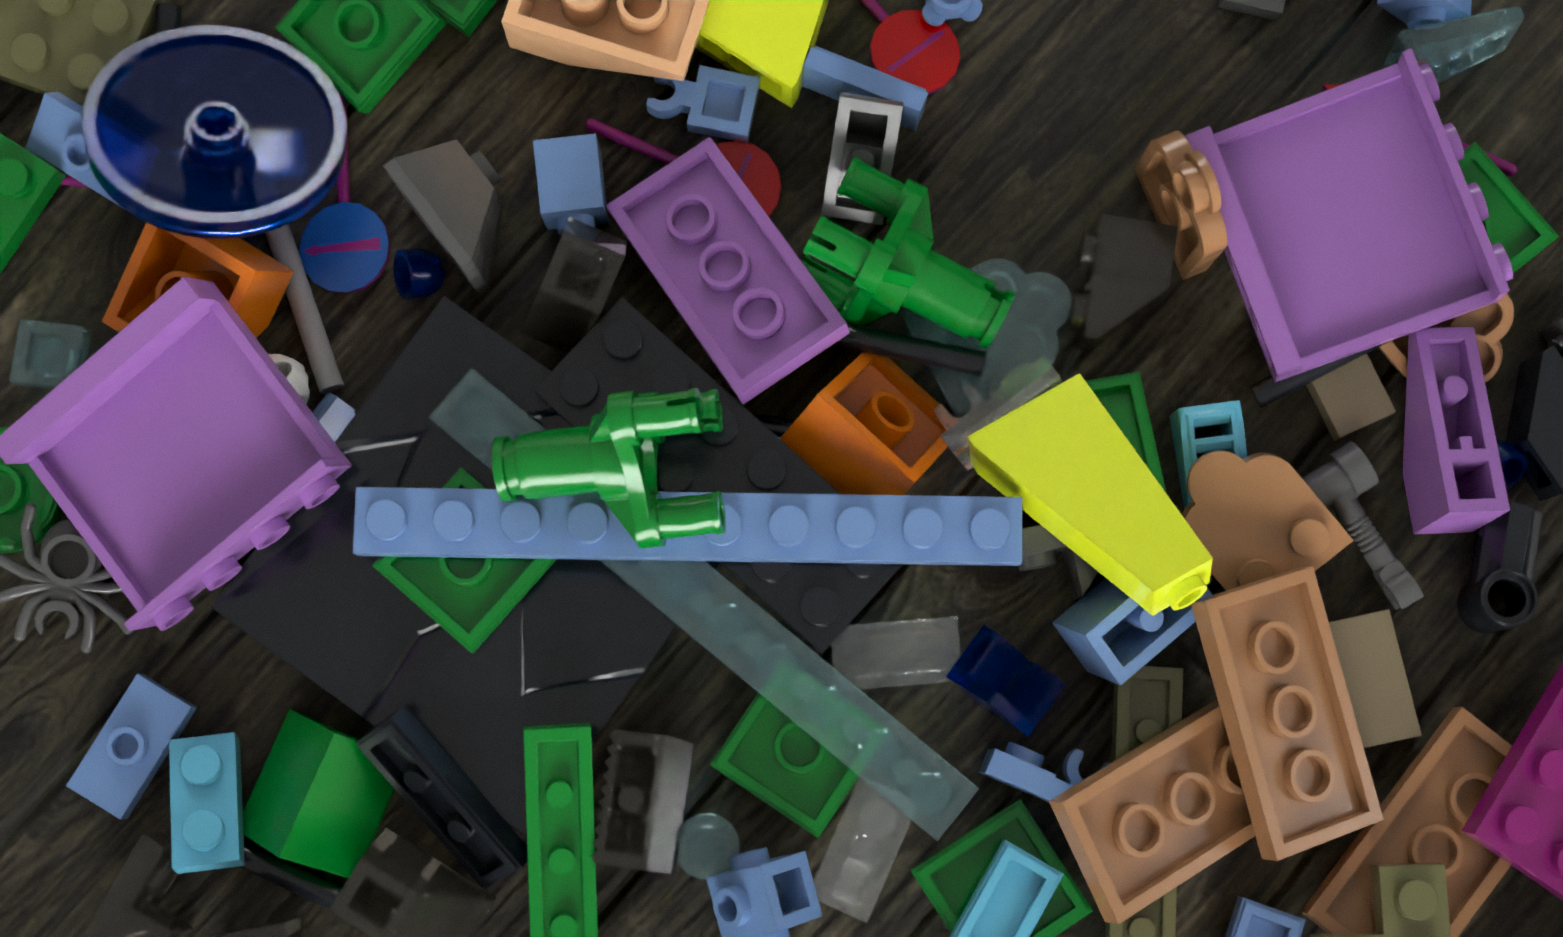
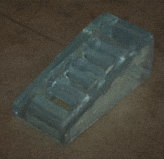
M1514 6L1401 30L1384 63L1385 68L1397 64L1402 51L1412 48L1418 65L1427 63L1439 84L1504 51L1525 18L1521 7Z

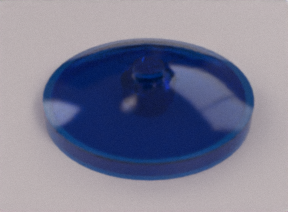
M221 25L187 26L159 32L133 43L114 56L97 74L87 92L82 113V128L87 159L95 178L107 194L137 218L155 227L191 237L210 239L241 238L272 231L295 221L313 209L328 194L340 175L345 159L347 137L345 110L337 89L326 73L304 53L275 37L245 28Z

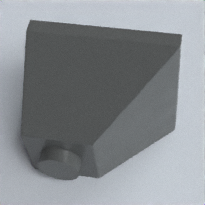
M456 139L395 157L383 165L406 202L479 297L489 291L503 205L493 187L501 181V178L481 151L478 150L469 156Z

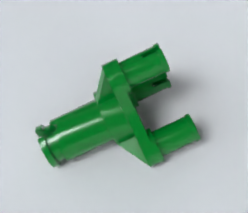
M855 156L838 188L837 194L840 196L844 195L887 217L888 219L885 224L890 226V229L884 240L877 238L875 243H872L821 215L812 232L814 235L809 238L803 250L805 256L802 263L846 323L862 326L890 312L897 314L902 306L965 339L971 336L979 340L978 346L987 349L1002 325L1016 293L1008 288L1004 292L995 288L996 282L931 249L934 240L927 187L909 178L905 184L860 161L861 159ZM818 237H820V238H822V239H824V240H826V241H828V242L834 244L835 246H833V245H831V244H829V243H827V242H825V241L819 239ZM809 255L856 278V280L854 281L811 259Z
M691 388L689 391L659 394L658 391L637 393L635 390L610 393L602 411L592 416L590 425L519 434L516 440H512L510 436L495 437L491 458L497 493L502 502L518 500L519 495H523L525 499H544L598 492L601 499L604 500L641 549L663 547L666 545L667 539L712 533L717 535L725 534L726 515L721 491H713L711 494L662 498L657 490L658 444L664 443L666 436L697 434L707 431L721 432L723 429L721 403H716L720 399L717 389L700 392L698 388Z

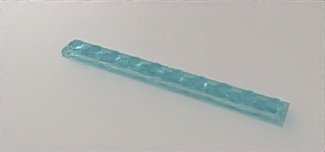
M472 368L429 417L438 427L491 471L492 445L495 437L510 436L512 440H516L519 434L546 430ZM599 560L934 840L938 841L979 790L975 784L707 562Z

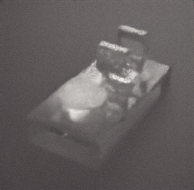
M1043 355L1033 364L1024 363L1011 370L1002 380L1001 387L991 394L992 398L986 402L975 387L967 384L962 390L971 402V408L965 416L960 418L952 417L942 404L935 408L938 420L947 430L941 437L968 471L973 466L971 465L967 436L1063 383V381Z
M861 775L858 777L813 879L819 902L863 922H868L919 805L918 801Z

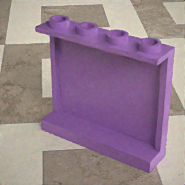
M1412 48L1402 51L1397 64L1213 134L1211 127L1208 126L1185 135L1192 150L1200 151L1208 160L1217 179L1221 194L1220 212L1225 223L1228 239L1224 252L1274 382L1499 302L1510 291L1506 282L1513 279V270L1509 257L1501 243L1498 242L1491 245L1482 223L1483 220L1489 218L1485 198L1477 183L1473 182L1467 185L1458 163V161L1464 159L1461 139L1451 122L1445 125L1442 124L1434 104L1435 101L1440 100L1437 80L1427 63L1418 65Z
M188 277L181 278L0 435V457L5 464H29L137 610V613L124 623L129 631L157 626L160 631H163L180 622L194 609L190 603L192 598L204 588L211 591L232 579L242 569L238 562L240 558L255 547L257 550L264 549L284 536L291 527L286 520L303 506L306 509L314 508L332 496L340 486L335 479L352 466L214 282Z

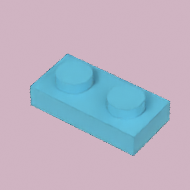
M235 732L169 740L172 869L177 874L245 866L240 738Z

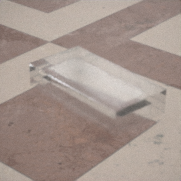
M958 616L848 625L830 644L835 692L963 681Z

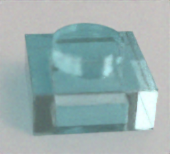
M20 319L9 381L19 386L54 389L87 360L91 331L78 325Z

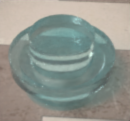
M703 813L691 817L680 827L675 838L674 849L677 861L684 871L695 878L707 880L706 877L731 869L729 857L739 854L740 843L735 828L728 820L717 814Z

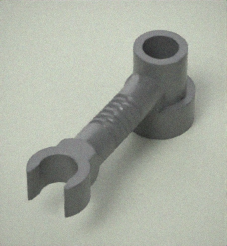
M1349 441L1328 454L1327 463L1307 474L1302 479L1326 508L1331 505L1342 524L1346 526V530L1350 532L1349 535L1353 537L1356 546L1360 547V552H1363L1364 558L1373 570V575L1390 605L1395 610L1399 608L1404 609L1424 597L1412 575L1405 569L1401 561L1395 558L1386 542H1383V538L1379 536L1380 533L1372 525L1373 522L1369 520V516L1365 515L1366 512L1357 499L1359 495L1376 486L1379 480L1364 452L1354 442Z

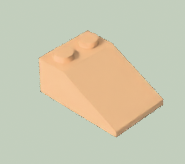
M508 0L501 22L509 47L570 66L684 81L710 0Z

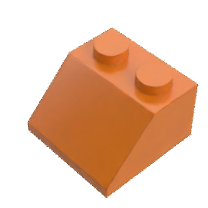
M152 208L102 322L120 332L181 278L188 277L214 282L255 338H257L269 326L294 270L196 211Z
M862 352L816 395L780 440L840 494L904 495L965 427L889 357Z

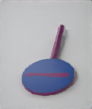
M336 91L333 100L338 203L323 208L310 219L301 236L299 254L304 270L313 283L332 293L350 294L366 289L381 276L389 262L391 241L388 229L377 213L359 203H350L346 98L339 91Z

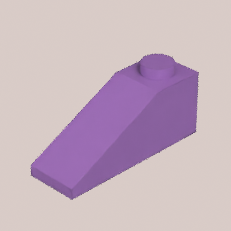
M1474 327L1424 328L1409 334L1402 474L1413 534L1474 532L1510 511Z

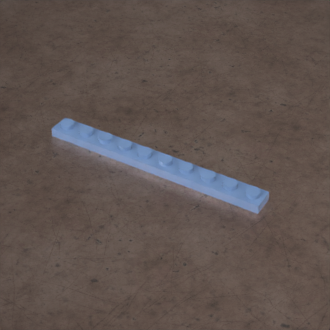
M356 487L353 554L357 556L1020 566L1022 564V497L721 492L726 515L725 534L717 535L712 533L667 539L666 545L663 547L641 549L608 505L601 499L598 492L544 499H525L523 495H519L518 500L502 502L496 489ZM712 492L659 493L662 498L711 494Z

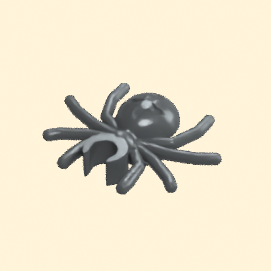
M27 503L23 511L20 534L26 562L35 570L24 567L0 552V567L22 579L34 582L0 591V603L25 595L35 594L27 598L22 606L14 630V639L16 641L25 640L35 608L41 604L43 605L37 610L35 616V627L40 635L46 632L48 615L53 611H61L69 618V628L65 634V639H68L77 633L81 626V613L83 614V635L80 649L84 653L92 651L95 640L96 612L91 605L97 607L115 621L124 634H131L133 631H129L124 625L128 617L105 598L95 594H113L123 591L116 582H99L112 576L106 568L100 569L102 563L69 518L61 520L48 530L41 544L40 558L37 556L32 531L36 505L34 503Z

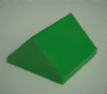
M289 709L243 811V833L278 858L355 880L359 875L395 789L357 747L355 743L360 737L294 709Z

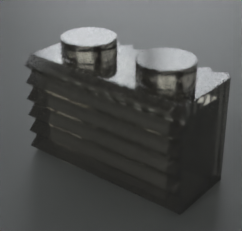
M616 729L609 734L614 743L607 748L611 757L605 761L609 770L603 774V777L608 783L601 788L605 797L599 803L604 810L597 815L601 824L595 830L600 837L592 842L597 851L591 855V858L596 864L675 874L694 743L668 735Z

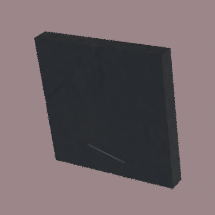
M443 296L335 441L336 445L352 464L350 468L335 479L340 485L338 490L316 507L306 509L303 506L286 521L291 527L279 540L264 549L257 550L255 548L242 565V569L233 577L211 608L361 717L365 718L372 725L375 726L405 705L502 818L527 836L523 726L590 722L593 749L723 565L719 561L557 559L473 654L372 566L380 556H357L353 554L356 487L442 488L462 467L486 489H496L491 458L495 437L510 436L512 440H516L519 434L571 427L534 392V389L546 378L551 370Z

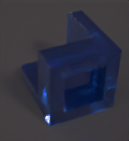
M985 625L982 626L945 676L982 709L1028 737L1065 686L1064 682L1056 675L1028 660L1001 634Z

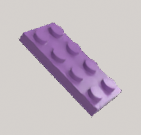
M710 137L606 205L613 220L742 405L850 333L845 320Z

